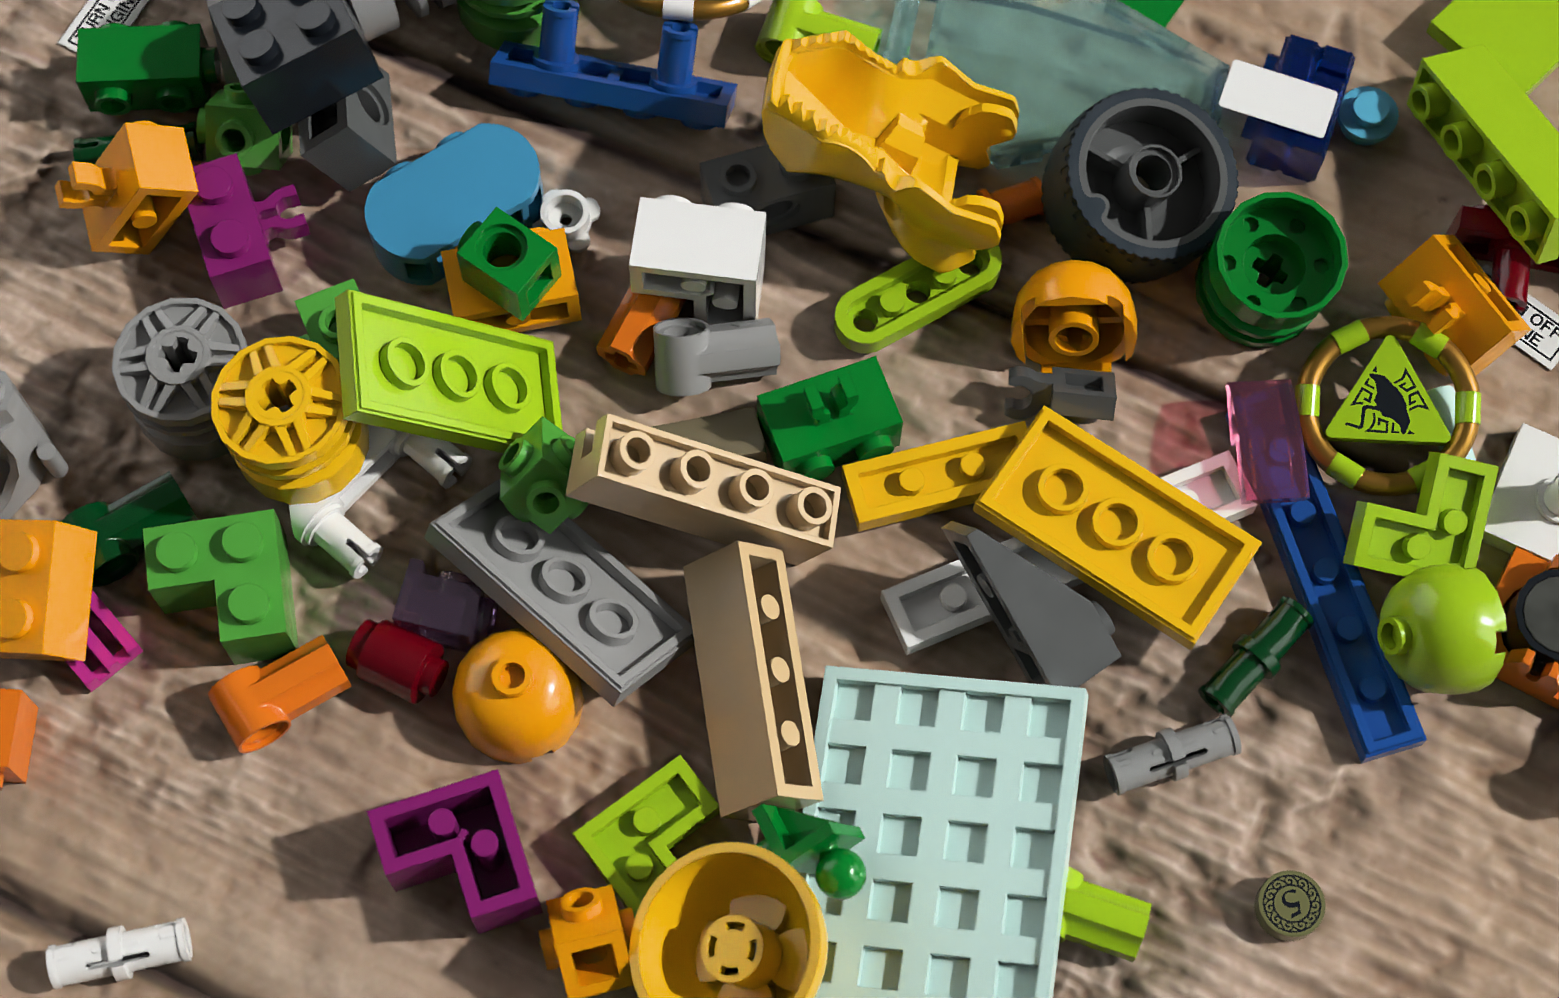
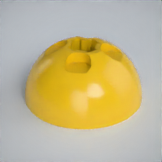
M721 842L703 846L687 853L667 867L651 885L639 906L632 927L629 948V962L635 991L638 998H815L826 968L828 953L827 930L820 904L814 892L800 873L784 859L769 850L748 843ZM754 943H757L756 955H755L754 960L752 961V959H753V957H754V954H755V945H754Z

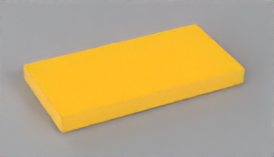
M1045 405L977 498L973 507V511L1189 650H1192L1262 544L1260 540Z

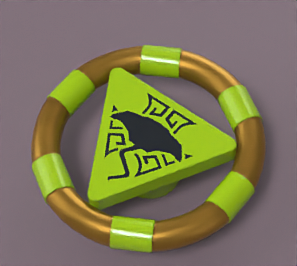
M1375 316L1357 319L1329 333L1313 349L1302 366L1295 386L1294 418L1299 436L1311 458L1325 474L1351 490L1354 489L1362 493L1378 496H1401L1419 493L1422 487L1427 460L1405 472L1378 473L1366 470L1337 452L1329 441L1444 446L1440 453L1466 458L1475 442L1479 426L1481 425V393L1475 373L1465 355L1450 338L1442 333L1433 335L1424 322L1398 316ZM1384 339L1325 432H1323L1319 421L1320 384L1326 371L1340 355L1357 348L1369 340ZM1398 340L1409 342V344L1437 359L1449 374L1456 391L1455 427L1452 435H1450Z

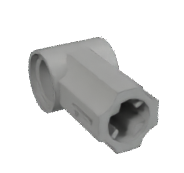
M673 318L663 320L653 326L656 390L662 394L692 396L708 391L711 388V382L777 375V368L780 365V344L777 338L776 326L770 318L711 325L695 318Z

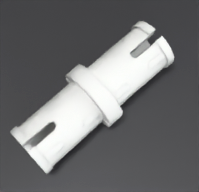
M184 917L178 918L176 921L126 931L123 925L110 927L107 929L105 936L58 946L55 944L49 945L48 949H46V965L51 985L55 990L61 989L63 986L113 976L117 982L128 980L133 977V971L180 961H191L193 952L190 931Z

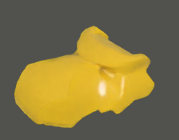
M847 30L811 35L798 39H785L775 53L768 72L761 113L763 134L768 146L787 172L825 175L875 191L878 203L889 227L902 248L915 261L938 273L950 272L972 262L975 258L976 250L989 249L999 245L1004 220L1000 203L978 195H965L952 200L957 166L975 169L986 168L991 160L990 146L1013 140L1017 133L1020 111L1015 96L973 82L943 56H931L922 60H910L904 57L895 64L872 51Z

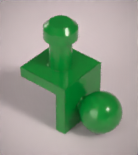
M761 804L752 810L765 837L756 846L773 852L788 862L798 872L815 873L819 889L832 899L846 900L854 897L861 891L866 881V867L861 857L854 851L849 850L865 839L860 827L795 811L794 809Z

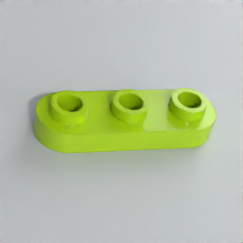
M999 246L976 250L975 258L970 263L976 265L980 271L974 275L965 274L960 268L950 272L938 273L910 258L848 291L840 298L835 309L834 330L838 340L851 351L865 354L874 353L987 293L995 286L1000 275L1002 253ZM913 291H920L928 299L922 303H915L909 300L907 295ZM861 319H867L872 321L876 327L870 331H861L855 327L854 323Z

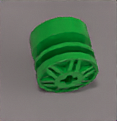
M1266 192L1240 203L1217 231L1213 244L1202 254L1195 274L1197 302L1208 323L1225 338L1251 348L1279 346L1298 337L1341 289L1348 268L1346 239L1335 218L1314 200L1292 192ZM1260 273L1269 277L1266 285L1267 288L1257 283Z

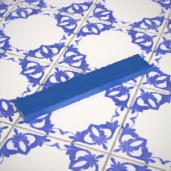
M1288 392L1229 408L1225 418L1297 602L1314 619V625L1308 630L1361 764L1422 746L1427 740L1404 681L1396 675L1379 645L1377 637L1379 619L1358 566L1343 563L1347 539L1317 464L1309 455L1299 436L1294 418V407Z

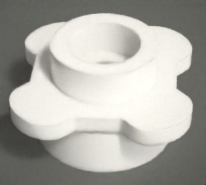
M553 189L546 192L542 197L541 218L532 225V228L542 227L549 230L564 228L569 251L580 253L590 246L591 241L588 233L592 222L600 217V206L593 198H584L576 191ZM564 217L572 219V222L568 225H563L560 221Z

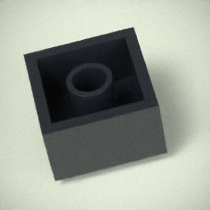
M222 0L208 7L241 87L273 135L384 78L347 0Z

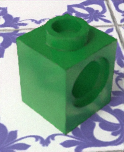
M495 207L483 223L476 221L470 225L459 241L456 254L463 281L522 322L561 277L557 247L498 207ZM502 255H513L519 258L514 264L507 267L491 265L495 258Z

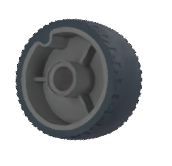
M1148 87L1140 89L1131 88L1128 91L1125 89L1118 93H1113L1096 102L1080 114L1064 131L1054 146L1045 166L1041 192H1043L1041 200L1044 206L1043 212L1046 214L1045 220L1051 228L1050 232L1056 238L1055 241L1058 245L1062 246V250L1065 253H1068L1070 259L1090 261L1109 268L1123 283L1131 282V284L1154 281L1183 269L1200 257L1213 244L1217 231L1233 212L1236 205L1235 200L1238 196L1237 188L1239 186V181L1237 180L1238 169H1236L1237 162L1233 156V149L1229 146V140L1223 134L1224 131L1221 127H1218L1217 122L1209 116V113L1205 110L1203 111L1198 104L1192 103L1186 97H1181L1180 94L1170 93L1169 90L1162 91L1159 88L1148 89ZM1137 176L1141 177L1148 184L1150 190L1143 187L1138 181Z

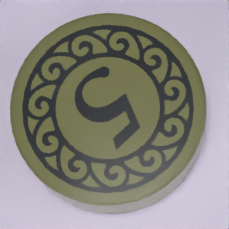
M1293 870L1281 871L1268 878L1258 890L1254 902L1255 915L1260 926L1270 936L1282 941H1297L1310 935L1322 922L1326 909L1325 897L1320 886L1308 875Z

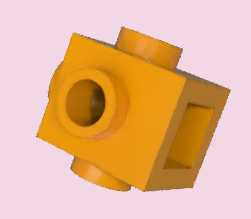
M612 884L598 888H577L562 897L546 900L551 927L538 930L547 970L556 968L561 970L567 998H586L634 985L628 950L630 948V937L635 919L632 907L618 910Z

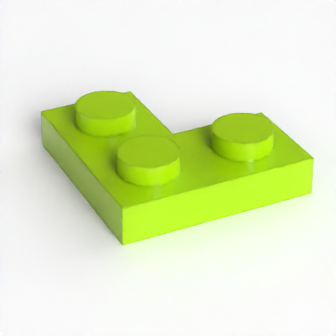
M1429 452L1416 513L1357 501L1343 563L1406 577L1414 570L1438 564L1461 563L1459 566L1464 569L1476 568L1499 466L1445 453Z
M679 755L573 833V837L607 884H612L615 895L624 907H632L635 919L639 906L651 885L667 867L677 860L670 849L720 813L719 805L683 757Z

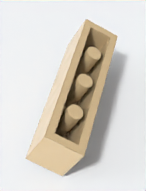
M736 541L683 566L720 818L756 821L752 810L761 804L797 811L824 801L783 550Z

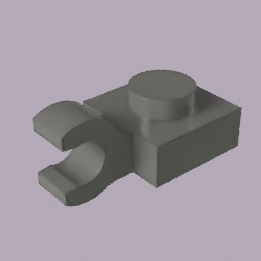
M1025 366L1009 368L1008 385L1025 387L1031 393L1023 399L1005 398L1006 416L1018 420L1028 419L1036 415L1045 405L1070 422L1077 424H1091L1098 419L1114 421L1117 400L1115 373L1052 366V374L1037 372Z

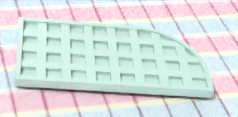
M825 666L814 737L824 801L803 808V813L860 827L865 839L849 850L854 851L863 860L866 867V881L861 891L854 897L846 900H836L826 896L819 889L815 873L799 872L814 892L820 904L828 937L826 968L815 998H1053L1089 698L1086 688Z

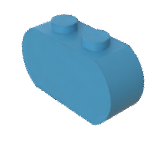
M481 123L466 132H455L446 136L438 143L434 150L413 162L406 161L393 166L386 172L383 179L372 185L365 202V221L380 264L388 273L403 282L429 286L445 278L441 251L455 249L469 226L476 221L483 223L495 207H498L530 229L541 216L540 209L542 197L544 196L538 157L528 140L517 131L499 124Z

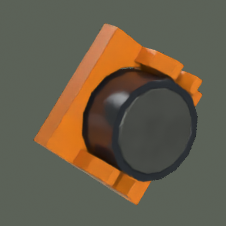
M1516 546L1510 553L1494 587L1498 592L1506 616L1507 631L1496 632L1497 644L1495 653L1506 652L1503 666L1496 678L1559 710V554H1556L1550 562H1547Z

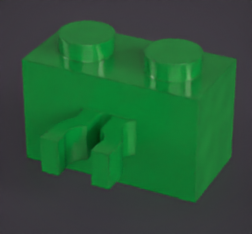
M876 356L757 395V419L775 467L820 481L830 476L835 471V467L856 460L862 461L891 454L894 451V447L900 446L903 420Z

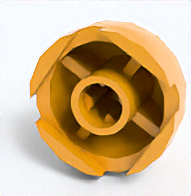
M1081 260L1051 263L1036 271L1018 292L1011 322V344L1017 358L1024 364L1026 363L1027 356L1031 361L1041 364V373L1052 374V366L1112 372V362L1120 359L1124 354L1126 361L1133 355L1137 341L1135 306L1127 286L1109 268L1094 262Z
M518 628L492 633L473 645L457 667L452 689L456 721L470 744L493 760L514 764L532 762V758L543 756L550 750L553 753L564 746L579 725L584 704L580 677L528 630Z

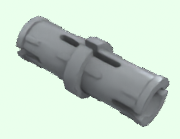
M1222 714L1216 719L1175 732L1172 728L1157 731L1156 739L1114 754L1104 755L1103 764L1110 786L1114 793H1117L1119 796L1125 794L1126 791L1170 777L1172 781L1187 778L1190 769L1230 755H1238L1242 752V746L1233 720L1227 714Z

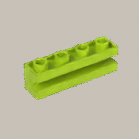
M1484 44L1422 58L1406 105L1536 264L1558 259L1559 132Z

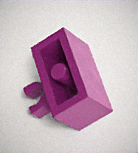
M237 153L193 166L199 192L187 207L209 278L223 308L227 309L283 291L268 243L274 238L294 240L311 235L304 213L289 219L280 217L284 210L301 205L295 185L292 184L279 188L272 192L267 199L256 202L254 201L251 188Z

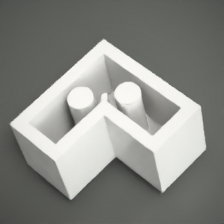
M663 195L657 199L640 197L629 261L631 292L694 300V318L703 320L709 325L758 319L765 271L766 212L754 211L749 206L740 203H724L720 206L695 204L686 198L676 195Z

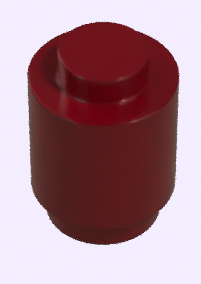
M371 619L365 620L352 637L346 654V665L356 670L359 679L413 704L419 703L426 695L434 697L442 687L449 669L448 661L443 660L444 647L442 644L387 619L382 620L380 623Z

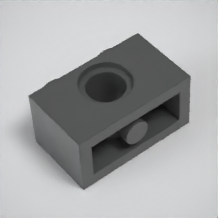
M380 66L379 68L384 78L298 122L300 156L349 192L380 176L397 164L390 76Z
M768 144L700 163V188L703 205L720 206L724 203H740L749 206L754 211L766 212V235L834 217L835 178L825 175L787 172L772 153Z

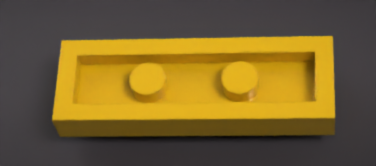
M1025 421L842 465L841 475L858 532L975 503L1027 430Z

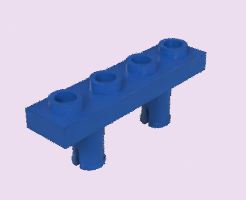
M545 0V3H543L540 47L504 41L490 61L488 84L506 87V90L513 95L534 97L544 94L564 98L567 104L579 108H593L598 105L622 109L626 115L637 119H651L656 116L681 120V123L686 127L696 130H710L715 127L725 128L735 105L737 84L693 75L698 26L696 24L677 20L664 22L662 25L657 69L575 53L580 5L573 0Z

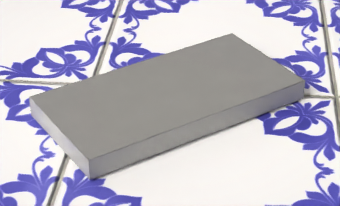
M500 479L429 524L424 539L535 638L549 648L553 654L613 707L694 645L692 625L571 519L567 517L551 534H548L533 522L526 523L514 517L507 510L503 501L500 500Z

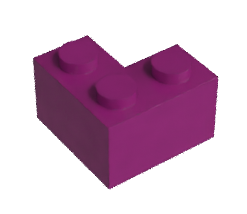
M498 769L367 811L385 876L395 892L457 872L470 918L478 934L543 913L509 799Z

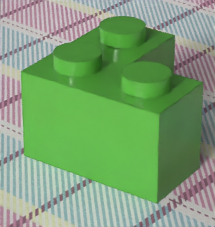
M274 509L143 528L148 591L164 614L217 606L220 643L235 665L281 658L299 648L287 535Z

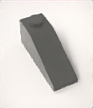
M950 521L942 527L949 543L1029 683L1078 688L1122 657L1111 637L1115 633V626L1108 613L1096 601H1089L977 528Z

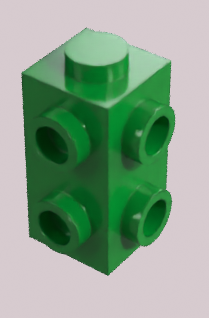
M166 21L160 25L127 26L119 23H108L99 28L78 29L76 84L90 112H101L107 115L118 116L127 114L131 110L161 109L170 113H182L189 111L191 108L205 107V104L211 99V84L220 83L221 61L218 48L209 47L201 24H188L183 21Z

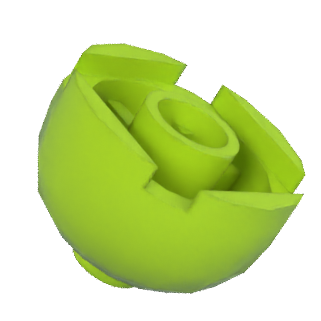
M1461 563L1430 565L1414 570L1390 589L1383 602L1377 629L1379 645L1396 675L1408 685L1422 692L1456 695L1478 692L1494 682L1503 666L1506 652L1495 653L1497 644L1496 632L1507 631L1506 616L1497 590L1487 576L1475 567L1464 569L1459 566Z

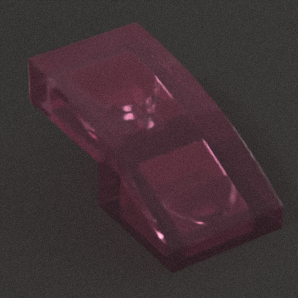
M1291 379L1228 382L1226 384L1230 443L1231 446H1236L1241 505L1306 501L1310 498L1308 472L1299 412Z

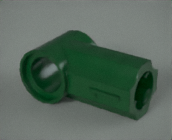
M169 471L111 504L97 501L79 507L68 514L61 522L97 531L92 587H101L120 580L137 566L140 561L139 555L145 553L143 528L190 522L198 519Z

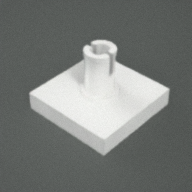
M1522 423L1516 431L1495 482L1482 542L1509 554L1517 546L1547 562H1550L1556 554H1559V438L1525 423Z

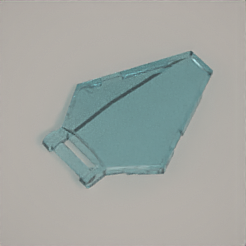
M896 0L886 49L879 53L880 56L895 64L904 57L912 60L909 57V51L920 0ZM924 0L936 2L926 58L943 56L973 82L1016 97L1020 109L1017 133L1013 140L990 146V163L996 169L1041 162L1044 154L1052 152L1061 135L1080 114L1103 98L1125 89L1128 91L1131 88L1140 89L1148 87V89L1159 88L1162 91L1169 90L1170 93L1180 94L1181 97H1186L1192 103L1198 104L1219 125L1223 109L1219 105V100L1228 77L1229 65L1118 0Z

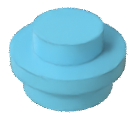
M1370 86L1358 87L1349 91L1342 98L1337 110V120L1342 133L1351 142L1359 145H1372L1387 139L1393 133L1399 119L1398 107L1393 98L1385 91Z

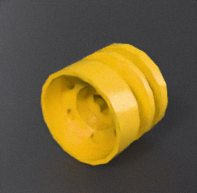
M295 336L265 338L241 349L221 369L211 392L212 421L222 442L235 459L246 480L265 497L290 505L317 503L342 491L360 472L369 450V425L343 419L340 365L338 360L318 343ZM287 404L290 409L282 413L279 408Z

